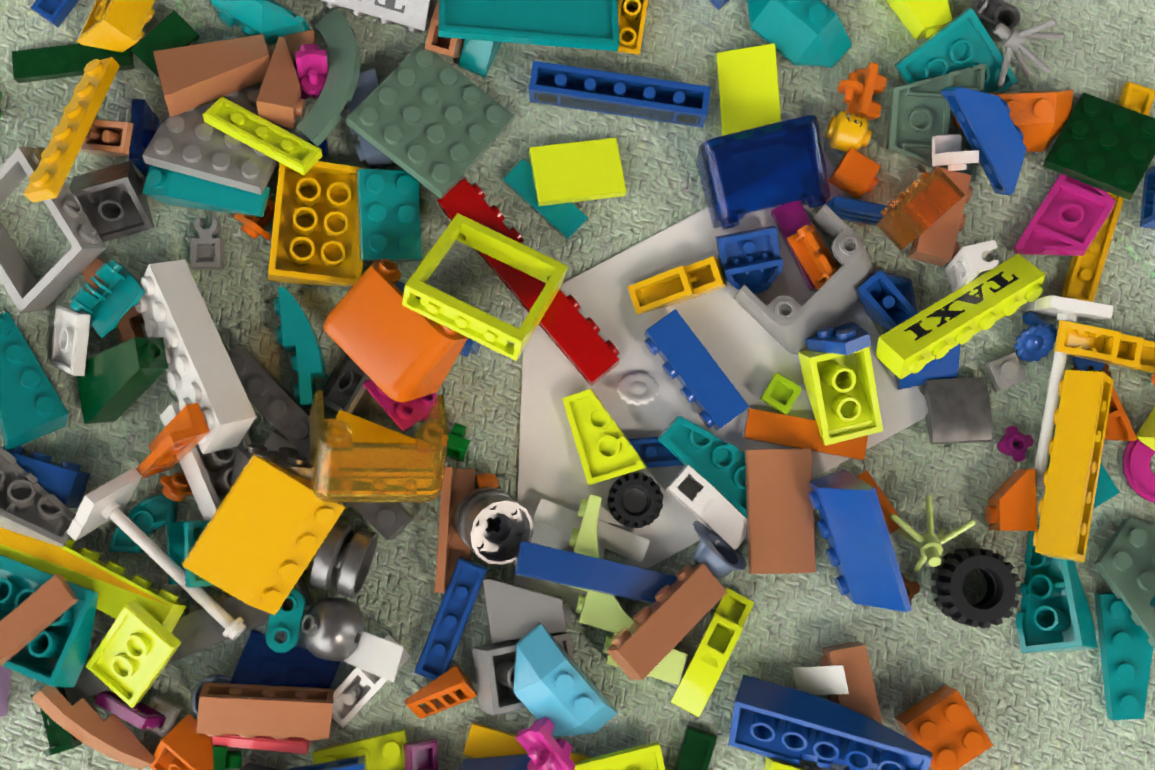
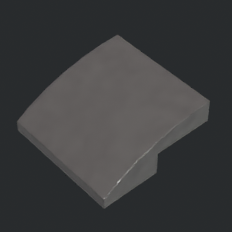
M986 377L931 379L925 381L923 388L929 411L925 419L931 445L990 442L992 440V415Z

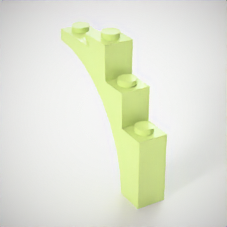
M589 494L588 500L582 498L577 516L582 517L579 529L573 528L568 545L574 547L573 553L600 558L597 540V521L602 497ZM577 588L586 591L585 596L579 595L575 608V613L580 614L579 622L613 632L612 636L606 635L602 654H606V664L619 667L606 650L613 644L611 639L623 628L628 629L635 620L624 610L616 596ZM675 646L647 676L679 685L687 658L686 651Z

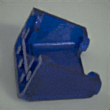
M815 115L802 116L716 137L705 141L699 147L696 166L713 228L721 226L722 229L734 228L740 224L739 220L747 213L800 200L802 205L816 208L824 205L830 197L820 127Z

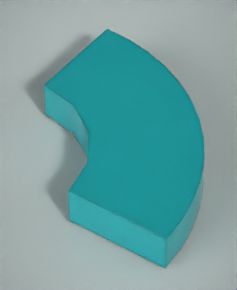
M159 494L141 501L126 516L150 537L154 531L167 525V522L177 521L178 502L168 499L164 494ZM117 526L115 528L109 552H144L120 527Z

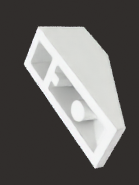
M389 634L384 638L387 641L398 644ZM404 649L402 652L398 669L410 657V655ZM356 667L334 691L332 718L344 728L388 680Z

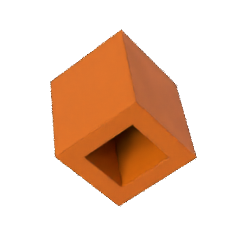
M850 147L840 159L828 182L858 200L865 192L870 194L877 185L879 178L876 174L881 165Z

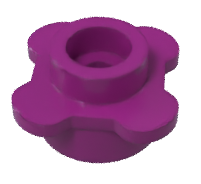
M1010 426L1006 428L1005 435L998 442L997 449L1000 453L1012 457L1014 461L1021 462L1025 460V453L1028 447L1033 445L1034 440L1031 435H1024L1018 431L1017 427ZM1014 441L1018 443L1017 447L1013 446Z

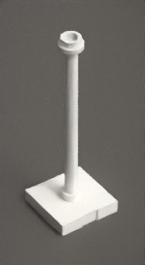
M1050 295L1037 298L1033 302L1028 301L1026 312L1032 311L1038 314L1055 316L1057 321L1063 320L1076 323L1077 320L1085 322L1112 318L1114 306ZM1054 351L1034 466L1036 471V488L1040 489L1046 488L1043 477L1045 470L1048 468L1050 456L1048 447L1050 440L1053 438L1055 428L1053 418L1055 410L1058 409L1060 399L1058 388L1064 376L1067 354Z
M135 468L128 470L85 495L67 531L69 536L77 541L94 529L112 520L226 629L222 634L225 638L229 637L233 641L245 630L247 626L243 623L244 620L241 617L235 620L201 587L187 588L185 584V571L123 513L142 478V475Z

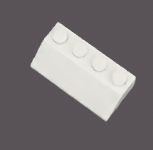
M179 401L171 403L160 415L164 427L180 412ZM247 432L238 446L202 454L197 444L179 461L204 520L212 519L232 488L231 480L237 448L248 449V445H252Z

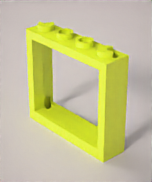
M457 213L405 284L402 306L517 361L561 288L568 266ZM456 240L547 283L519 329L426 284V281Z

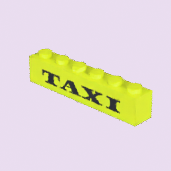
M1018 253L879 336L876 357L900 379L911 373L916 374L935 358L940 359L944 357L953 347L958 344L963 345L967 343L979 331L988 330L997 320L1005 315L1011 316L1028 301H1035L1043 291L1042 285L1046 274Z

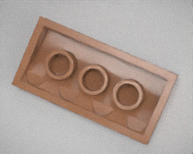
M811 449L745 450L749 573H815L814 508L808 496V492L812 491L809 481L813 480Z

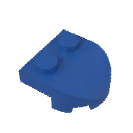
M773 225L716 236L721 270L725 279L734 288L740 290L746 285L754 294H757L772 287L771 284L782 273L784 263L783 258L780 257L777 227Z

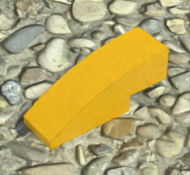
M711 256L688 266L682 265L627 286L636 314L640 315L727 287L718 258Z

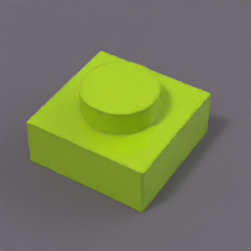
M775 373L759 400L786 415L803 388L782 375Z

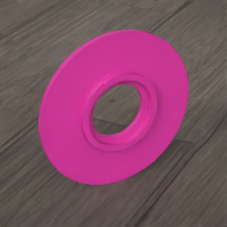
M1137 438V440L1129 441L1123 455L1124 475L1134 492L1143 499L1155 503V475L1150 469V459L1155 454V451Z

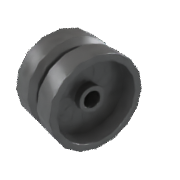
M337 520L317 551L311 571V585L328 590L336 583L338 594L352 599L356 598L369 573L377 547L378 533L362 528L353 536L352 525Z

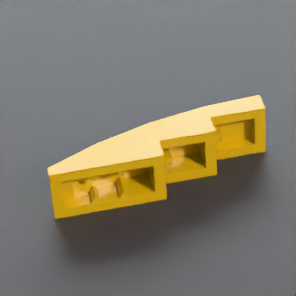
M1063 320L1059 321L1054 351L1100 363L1155 373V342L1144 340L1141 337L1121 334L1120 331Z

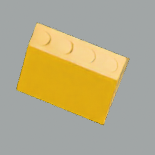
M318 161L305 175H302L281 163L279 164L267 281L325 286H353L362 276L363 261H360L358 169L368 168Z
M253 454L182 565L184 568L247 605L276 615L345 509V506L334 492Z

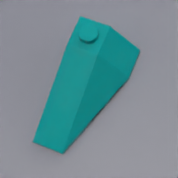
M149 165L142 193L165 205L264 217L271 188L266 186L262 195Z

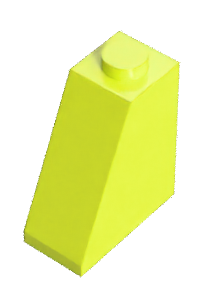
M886 0L915 40L928 39L953 20L948 0Z

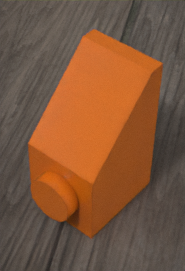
M1035 469L1017 470L988 499V506L985 508V520L989 524V530L1035 531L1037 529Z

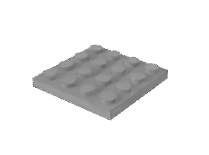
M248 86L223 96L258 115L256 100L260 89ZM218 99L176 116L170 117L168 112L142 155L145 164L262 195L278 164V161L204 122L202 114ZM302 117L298 118L297 125L299 124ZM279 126L292 134L296 130V128Z

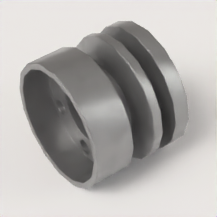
M493 487L475 489L466 495L458 505L454 518L456 532L461 540L479 558L490 564L502 565L518 558L520 542L531 543L534 532L532 518L526 508L502 490Z

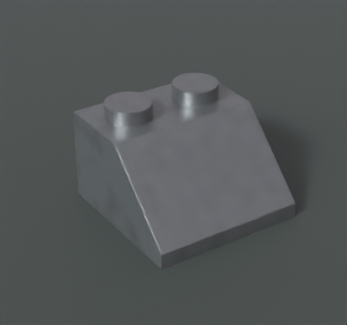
M131 161L72 178L69 189L81 205L102 242L154 227L147 197L142 193L144 186Z

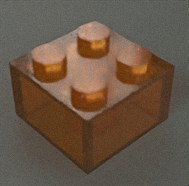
M940 167L931 175L925 171L880 212L884 217L876 225L902 250L926 231L963 198L965 194Z

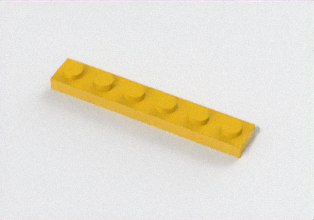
M113 57L102 60L94 59L85 66V72L80 82L75 86L74 94L69 104L64 108V114L58 126L52 131L53 136L47 148L41 153V160L36 170L29 177L30 182L24 195L32 202L58 197L120 67Z

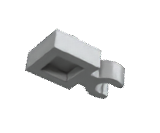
M215 217L212 218V225L209 229H204V221L201 218H196L195 229L199 233V238H191L190 268L193 270H224V240L216 238V235L220 232L221 224Z

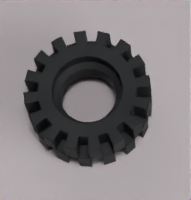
M628 473L618 478L611 486L607 498L609 511L620 524L630 528H642L653 523L660 515L659 513L663 508V493H661L658 483L650 476L642 473ZM632 488L642 490L647 497L645 508L637 513L627 510L623 503L625 493Z

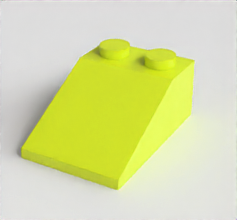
M869 347L849 355L808 350L798 352L805 388L822 442L825 446L883 432Z

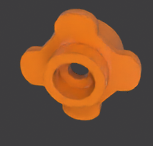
M175 473L173 476L163 475L161 477L160 483L164 485L162 492L168 499L181 502L187 495L193 496L185 475Z

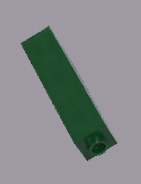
M134 337L86 359L84 376H77L84 424L115 422L168 369L163 337Z

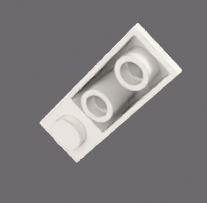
M689 465L685 466L665 489L732 549L736 550L748 536L747 519Z

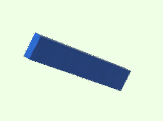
M525 541L520 542L515 570L517 575L650 604L656 601L655 595L666 585L671 586L678 579L670 574Z

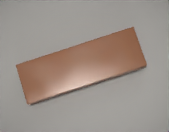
M55 574L0 621V666L5 664L79 600L62 575Z

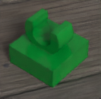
M455 422L451 433L441 430L436 447L444 450L442 455L461 462L465 461L470 445V440L464 438L467 426Z
M213 745L214 770L241 768V751H227L226 746Z

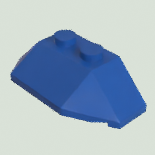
M945 87L942 89L941 92L972 150H979V163L994 193L1008 196L1014 193L1027 149L1022 141L1024 139L1022 131L1013 124L1009 116L1010 108L1000 96L963 87Z

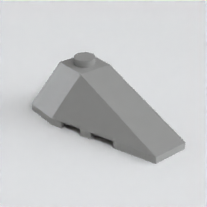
M0 448V527L63 548L70 538L67 531L76 515L54 494H49L37 482L38 479L33 474H28L18 465L16 458Z

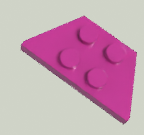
M1060 174L1015 245L1013 253L1021 255L1084 256L1113 210L1116 201L1107 191Z

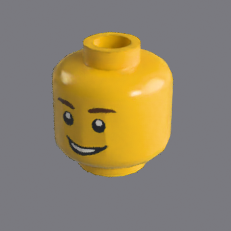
M841 111L837 116L833 115L825 132V138L828 139V144L831 148L847 152L851 147L858 151L860 147L866 148L871 138L872 130L867 129V118L847 111Z

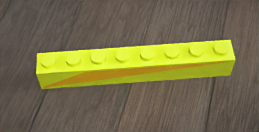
M0 527L1 555L52 575H62L67 581L98 592L96 609L117 619L125 605L134 599L172 633L186 608L184 604L177 601L179 598L177 594L161 588L160 592L151 587L153 582L137 574L134 577L125 574L126 567L111 560L106 564L99 560L101 554L87 547H83L80 550L73 546L75 540L71 538L68 539L62 548Z

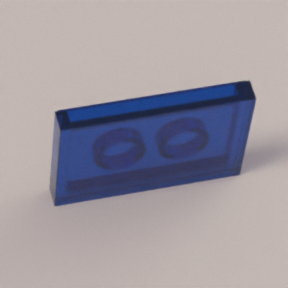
M251 629L229 683L330 689L340 662L315 657L306 647L296 645L287 652H275L267 645L265 633ZM277 638V640L280 641V642H285V641H286V640Z

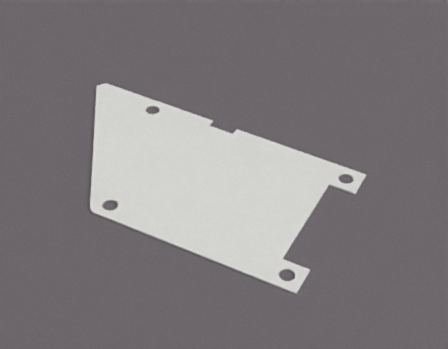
M822 147L562 283L560 290L566 297L570 294L581 306V309L578 310L585 319L590 317L600 329V332L597 334L604 342L610 340L620 352L617 356L620 360L615 368L591 387L539 324L523 349L517 502L526 508L532 518L534 532L531 543L573 552L574 547L568 546L571 535L534 522L533 517L541 499L578 512L582 498L588 500L589 494L602 497L598 520L650 540L643 562L639 563L627 558L626 565L648 569L701 540L694 529L693 523L694 521L704 523L665 490L685 465L645 468L632 472L642 473L653 478L660 486L661 493H663V508L653 523L642 528H630L620 524L613 518L609 511L607 498L611 486L622 476L588 486L562 398L593 389L627 439L659 437L676 416H681L714 434L720 440L734 445L744 453L745 450L797 449L743 439L749 408L783 414L759 400L775 373L782 375L803 388L786 415L815 420V416L803 381L799 355L789 353L734 299L739 291L738 289L734 288L725 279L727 287L671 306L637 315L627 286L682 265L688 266L711 256L718 258L716 236L773 225L777 227L770 214L771 211L799 198L811 223L816 228L840 269L839 262L834 257L820 229L812 222L813 217L809 212L831 200L835 195L839 196L844 193L843 190L828 182L834 167ZM816 170L822 175L823 186L820 190L810 192L803 188L801 176L805 171ZM777 227L780 257L783 258L784 262L783 270L771 284V288L755 295L766 306L776 297L783 295L792 297L803 306L818 290H809ZM859 299L832 327L855 322L870 335L872 346H869L883 432L868 435L867 450L922 420L929 411L926 397L919 391L918 386L898 390L894 373L876 357L880 334L871 318L866 314ZM526 309L524 310V319L528 315V311ZM674 309L678 311L749 405V408L717 431L713 426L709 429L698 415L702 411L695 402L690 404L680 391L683 388L677 378L672 380L662 367L665 363L658 353L654 356L644 343V340L647 339L644 335L645 331ZM638 372L649 374L651 377L656 378V382L659 384V394L655 396V400L649 401L645 405L628 404L617 393L618 383L622 381V377ZM812 451V479L850 458ZM632 488L625 493L623 503L627 510L637 513L645 508L647 497L642 490ZM598 546L600 559H603L605 548ZM514 574V584L560 596L563 599V604L569 603L570 611L576 608L579 595H586V591Z

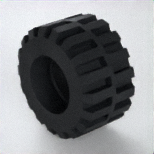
M959 548L955 549L954 553L944 555L945 562L935 566L939 572L938 574L932 573L931 580L936 581V586H931V592L937 594L938 598L934 599L937 606L943 607L941 612L945 616L952 617L951 620L976 628H991V624L998 626L1003 623L1001 617L1010 618L1013 614L1010 611L1011 606L1017 608L1019 601L1015 600L1016 594L1021 595V588L1015 585V582L1020 581L1018 574L1011 573L1014 566L1011 562H1004L1005 557L999 553H993L992 550ZM978 569L986 578L987 592L979 603L971 605L964 597L963 581L969 572Z

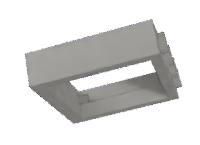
M18 147L0 167V205L27 175L30 177L36 170L44 148ZM66 181L58 197L43 201L72 248L39 282L0 222V281L20 313L46 310L106 249L81 205L68 188Z

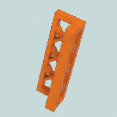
M198 402L185 405L148 445L151 454L136 468L142 475L141 479L171 470L210 432Z

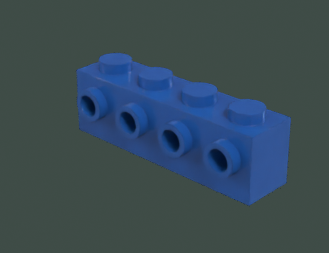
M676 309L645 331L644 335L647 338L644 340L645 345L654 356L657 353L665 362L662 365L663 369L672 380L674 378L678 379L683 386L680 389L681 393L690 404L696 403L702 411L698 415L709 429L713 426L716 431L749 408V405Z

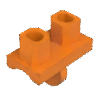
M871 62L867 68L857 69L855 73H849L848 80L840 81L837 90L844 94L843 102L848 103L846 111L865 117L870 121L880 116L882 108L880 103L872 100L873 94L883 93L888 79L878 73V64Z

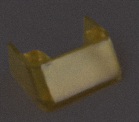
M316 390L309 415L312 489L317 498L325 502H430L438 497L443 487L448 446L444 395H437L427 422L421 424L416 432V443L352 442L351 429L345 422L338 419H324L323 391Z

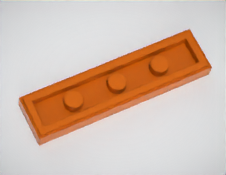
M749 408L743 439L797 449H811L813 452L862 461L865 459L868 435L825 446L822 442L816 420Z

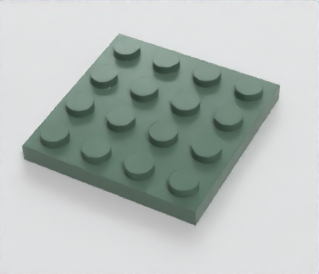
M421 42L347 117L346 124L440 199H443L512 122L514 115L437 53L425 49V44Z

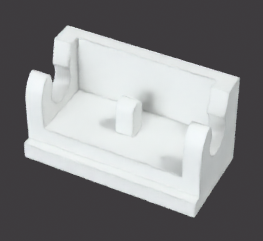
M995 240L964 246L959 250L945 268L952 293L969 284L980 272L991 270L997 266L999 260H992L991 262L983 260L989 252L996 250L997 244Z

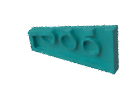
M676 416L657 440L685 466L689 465L708 481L747 519L745 453L687 419Z
M1114 593L1094 594L1107 718L1111 720L1144 719L1153 647L1147 641L1149 636L1141 625H1136L1130 617L1131 611L1122 598H1117ZM1155 595L1149 603L1153 608H1155Z

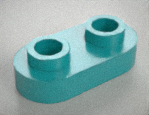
M293 588L286 598L293 601V608L286 610L282 604L276 615L270 614L266 642L275 652L283 653L291 650L297 645L300 638L306 599L304 594L296 588ZM278 631L286 632L287 640L285 642L277 640L276 635Z

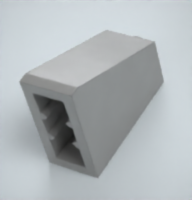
M493 577L483 579L492 643L523 638L540 623L550 634L567 631L566 623L572 622L569 603L563 604V599L560 596Z

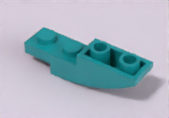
M284 286L278 287L279 297H274L276 315H280L281 326L276 327L277 340L279 344H283V347L288 352H296V354L291 355L293 372H298V384H294L295 400L300 402L304 409L318 408L315 379L327 378L322 349L313 326L295 298Z

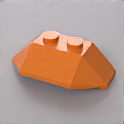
M1072 89L988 92V94L1000 96L1010 108L1009 116L1013 124L1018 126L1023 133L1024 139L1022 141L1027 149L1026 152H1044L1061 132L1071 115ZM953 114V124L959 130L962 131L956 117Z

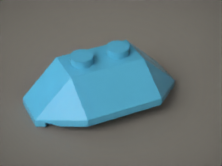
M541 623L516 643L513 692L537 720L547 717L555 725L552 733L553 737L595 733L618 714L613 705Z

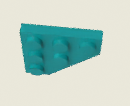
M967 8L894 64L906 84L938 77L979 64H986L984 93L1004 92L1018 82V79L1008 66L1003 87L999 88L997 86L1004 57L972 8Z

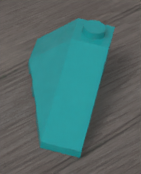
M1029 531L1024 561L1027 565L1024 583H1021L1020 612H1017L1016 617L1021 653L1069 652L1097 649L1092 615L1075 562L1047 557L1035 552L1036 547L1033 544L1035 531Z

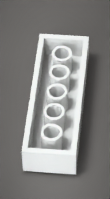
M185 259L149 264L144 277L141 278L140 284L146 292L141 297L139 303L135 305V309L138 313L142 314L147 336L163 337L168 369L166 370L168 374L167 380L171 390H175L177 394L179 409L181 411L185 405L198 402L210 430L198 443L202 454L238 446L255 420L256 415Z

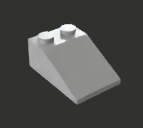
M571 633L551 634L574 661ZM520 639L501 641L472 648L480 711L495 716L526 708L513 692L516 643Z

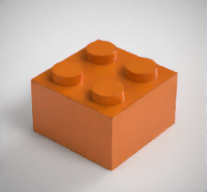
M947 685L942 686L895 718L908 739L932 752V759L928 770H958L994 746L958 690Z

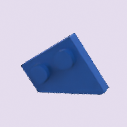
M848 322L838 327L817 330V335L806 339L808 351L849 355L872 346L869 333L855 322Z

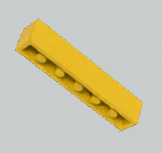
M1065 370L1064 379L1059 383L1060 404L1059 409L1055 410L1053 418L1054 425L1056 426L1054 438L1050 440L1048 447L1049 455L1051 456L1049 468L1045 470L1043 482L1046 486L1045 494L1038 506V513L1041 517L1039 529L1035 530L1033 536V544L1036 547L1035 552L1047 557L1085 563L1114 380L1104 372Z

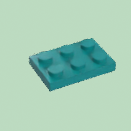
M358 169L360 261H377L382 259H389L390 261L422 260L418 180L406 171Z

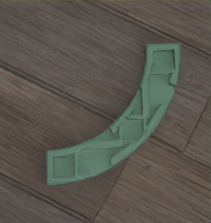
M337 8L329 11L314 26L324 37L327 44L329 69L326 82L318 100L305 118L296 126L317 147L330 135L341 120L340 113L346 103L351 102L360 74V46L357 43L352 26Z

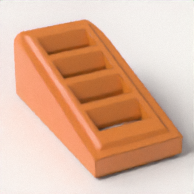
M455 665L408 697L404 702L411 711L420 719L466 702L476 697L477 693L471 680Z

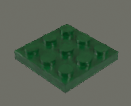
M1083 92L1048 153L1043 167L1130 201L1155 155V118Z

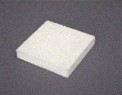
M57 305L50 364L73 376H84L90 314L82 311L78 313L69 306Z

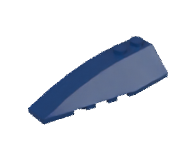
M747 675L742 677L734 704L728 742L730 746L790 764L800 765L801 760L817 762L818 767L831 768V764L849 766L850 770H867L868 768L878 770L929 769L932 752L865 715L807 692Z

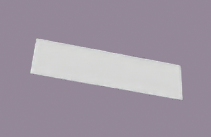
M364 631L357 632L354 642H358V646L351 656L343 661L394 683L404 647Z

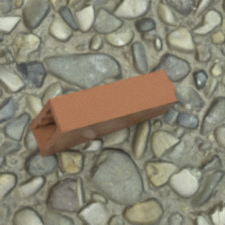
M263 34L153 51L170 117L263 81L274 52L272 45L266 46Z

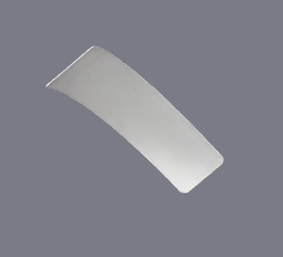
M541 499L533 521L571 535L573 528H580L582 517L577 516V511ZM597 521L598 546L639 563L643 562L650 544L649 539L606 522Z

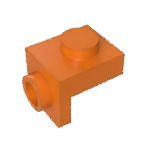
M268 198L264 217L235 214L233 218L243 224L241 230L252 238L257 239L260 235L269 241L272 235L266 232L264 228L274 214L275 203Z

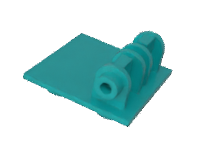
M114 259L109 263L105 262L95 273L99 278L94 275L90 277L99 286L98 288H95L88 282L84 284L93 294L81 288L71 298L72 302L69 305L78 313L82 311L90 314V324L102 338L118 325L120 319L131 307L139 303L141 297L146 292L126 267Z

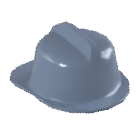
M694 521V529L701 539L693 554L695 565L704 563L710 572L718 578L727 576L735 569L745 570L747 564L738 549H732L704 524Z

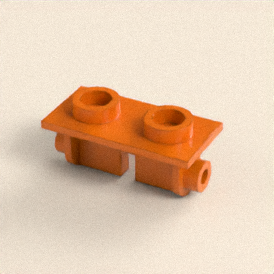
M813 224L797 230V233L787 238L816 290L820 289L839 270Z

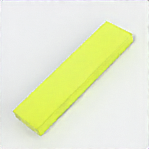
M223 96L202 114L205 123L302 175H305L322 157V149Z

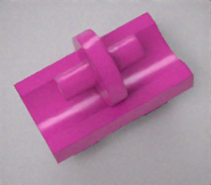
M316 43L300 45L301 51L295 52L301 98L307 99L311 96L319 98L328 74L326 50H319V45Z
M547 717L535 720L530 728L520 730L516 736V739L531 758L527 769L574 770L576 765L570 759L573 748L567 740L562 738L555 740L552 733L555 725Z

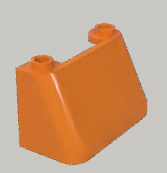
M389 259L374 261L331 310L323 324V329L388 397L398 402H408L438 392L468 337L402 306L404 293L395 285L402 276L401 272L394 262Z

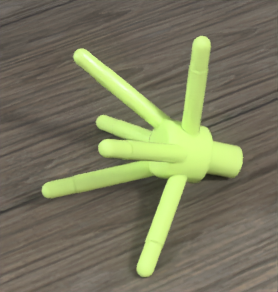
M930 494L925 496L927 533L920 535L896 514H890V518L901 527L895 532L919 547L922 556L914 567V572L916 573L920 571L927 560L930 566H939L941 564L940 555L943 552L942 545L975 525L974 520H969L946 535L944 528L940 529L936 535L934 533L932 496Z

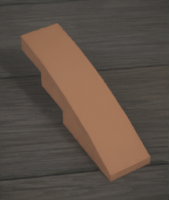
M46 685L31 698L54 722L82 743L111 759L138 770L144 769L156 760L118 716L112 713L102 720L83 697L74 705H71L56 687Z

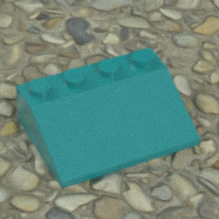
M0 554V621L54 575ZM67 580L66 582L79 600L2 665L52 687H75L88 658L99 594Z

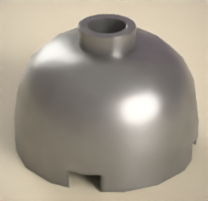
M326 597L314 603L306 612L301 624L302 640L305 647L315 657L339 662L349 658L356 650L358 642L354 641L357 632H362L363 629L362 613L358 604L345 598Z

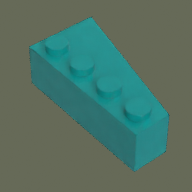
M5 312L0 314V430L4 449L9 451L66 427L69 413L10 313Z

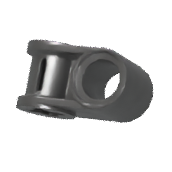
M970 0L966 8H963L958 13L960 15L967 8H972L991 39L995 42L1003 41V39L993 33L994 28L999 23L998 20L1003 21L1008 28L1012 29L1019 24L1021 19L1019 10L1003 0H984L983 2L981 0Z

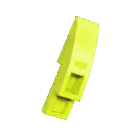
M728 588L725 589L727 593L721 598L671 700V703L697 717L703 711L755 603Z

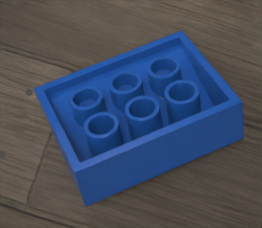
M844 469L809 481L812 490L808 492L809 500L814 510L818 509L821 520L817 521V525L824 539L827 538L830 548L826 550V554L832 567H836L839 577L835 578V582L840 594L846 595L855 604L900 612L912 611L876 489Z

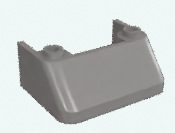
M826 204L812 219V222L833 241L832 253L843 266L803 306L792 297L785 295L776 297L766 306L746 285L734 297L789 353L799 355L798 352L808 350L807 338L817 335V330L832 327L860 299L856 289L876 273L862 239Z

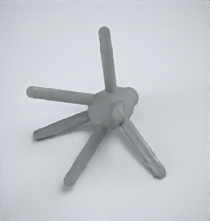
M1053 19L1026 30H1020L1017 27L1010 29L1001 22L997 24L993 33L1003 39L1002 45L1006 47L997 84L999 88L1004 85L1012 52L1026 77H1030L1031 72L1020 51L1044 72H1051V68L1024 44L1027 39H1063L1065 37L1064 33L1039 32L1056 25L1057 20Z

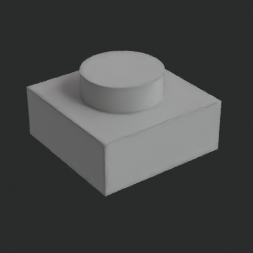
M1015 352L984 364L995 392L1027 380Z

